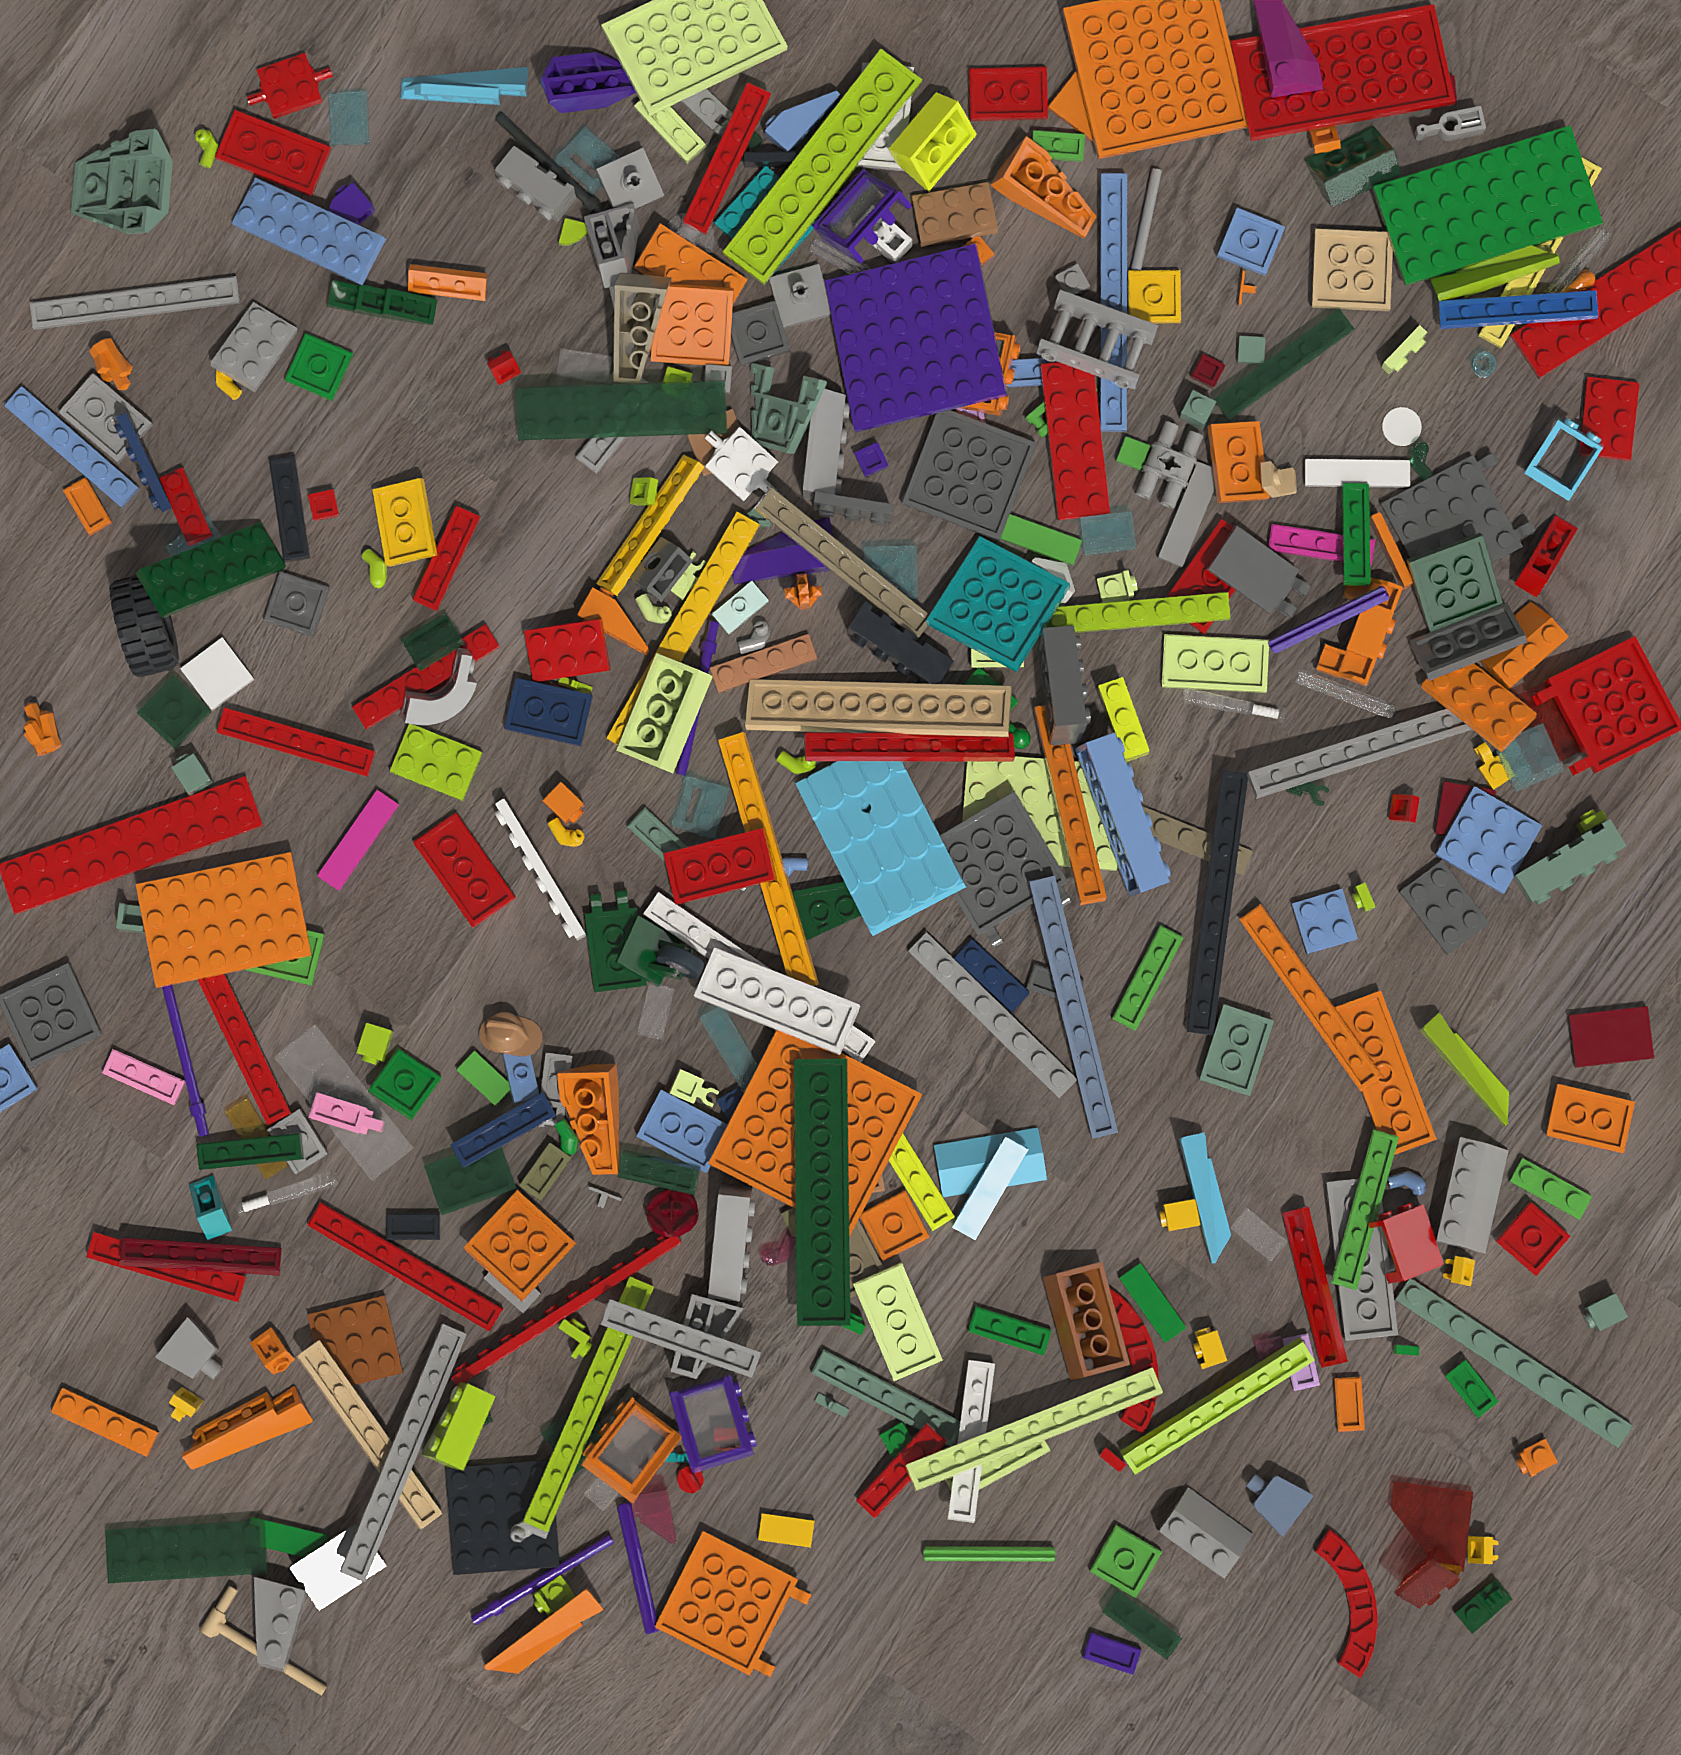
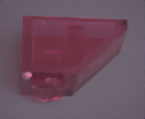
M668 1489L639 1495L636 1501L632 1503L634 1518L639 1517L640 1523L669 1543H677Z

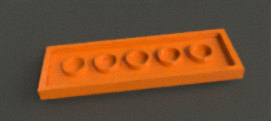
M1378 991L1335 1007L1383 1075L1382 1078L1362 1091V1095L1375 1129L1399 1137L1394 1155L1437 1140L1382 992Z

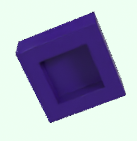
M878 442L854 452L865 478L889 467Z

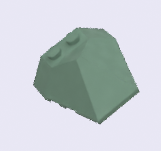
M158 130L133 131L129 134L128 138L121 142L115 141L106 150H98L75 162L71 214L126 234H140L151 231L169 212L173 161Z

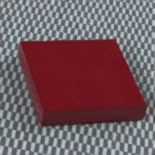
M1443 782L1435 834L1444 836L1447 834L1473 786ZM1477 787L1495 798L1496 790Z

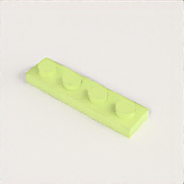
M1045 1440L983 1464L979 1490L1049 1452L1050 1449ZM953 1477L945 1479L950 1490L952 1488Z

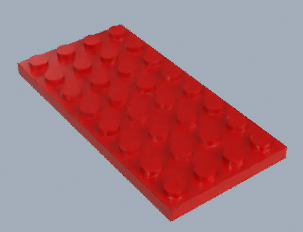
M1434 4L1299 28L1319 63L1323 84L1322 90L1271 97L1260 36L1230 42L1250 141L1455 104Z

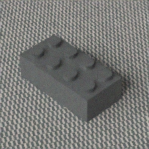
M1074 626L1043 628L1038 645L1050 745L1082 743L1084 734L1088 732L1087 724H1090V710L1085 708L1084 699H1087L1086 683L1082 684L1081 675H1084L1083 659H1078V651L1081 650L1080 635H1075Z

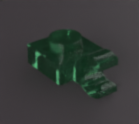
M1307 782L1289 788L1286 792L1297 797H1301L1302 794L1309 795L1313 804L1324 806L1325 802L1318 800L1316 795L1320 791L1328 793L1329 788Z

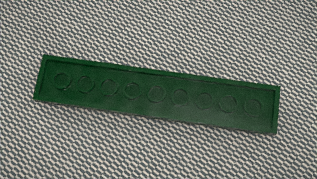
M794 1059L797 1326H851L847 1059Z

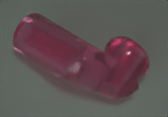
M785 1235L779 1248L772 1250L764 1249L761 1252V1261L766 1263L767 1266H775L786 1262L794 1248L796 1239Z

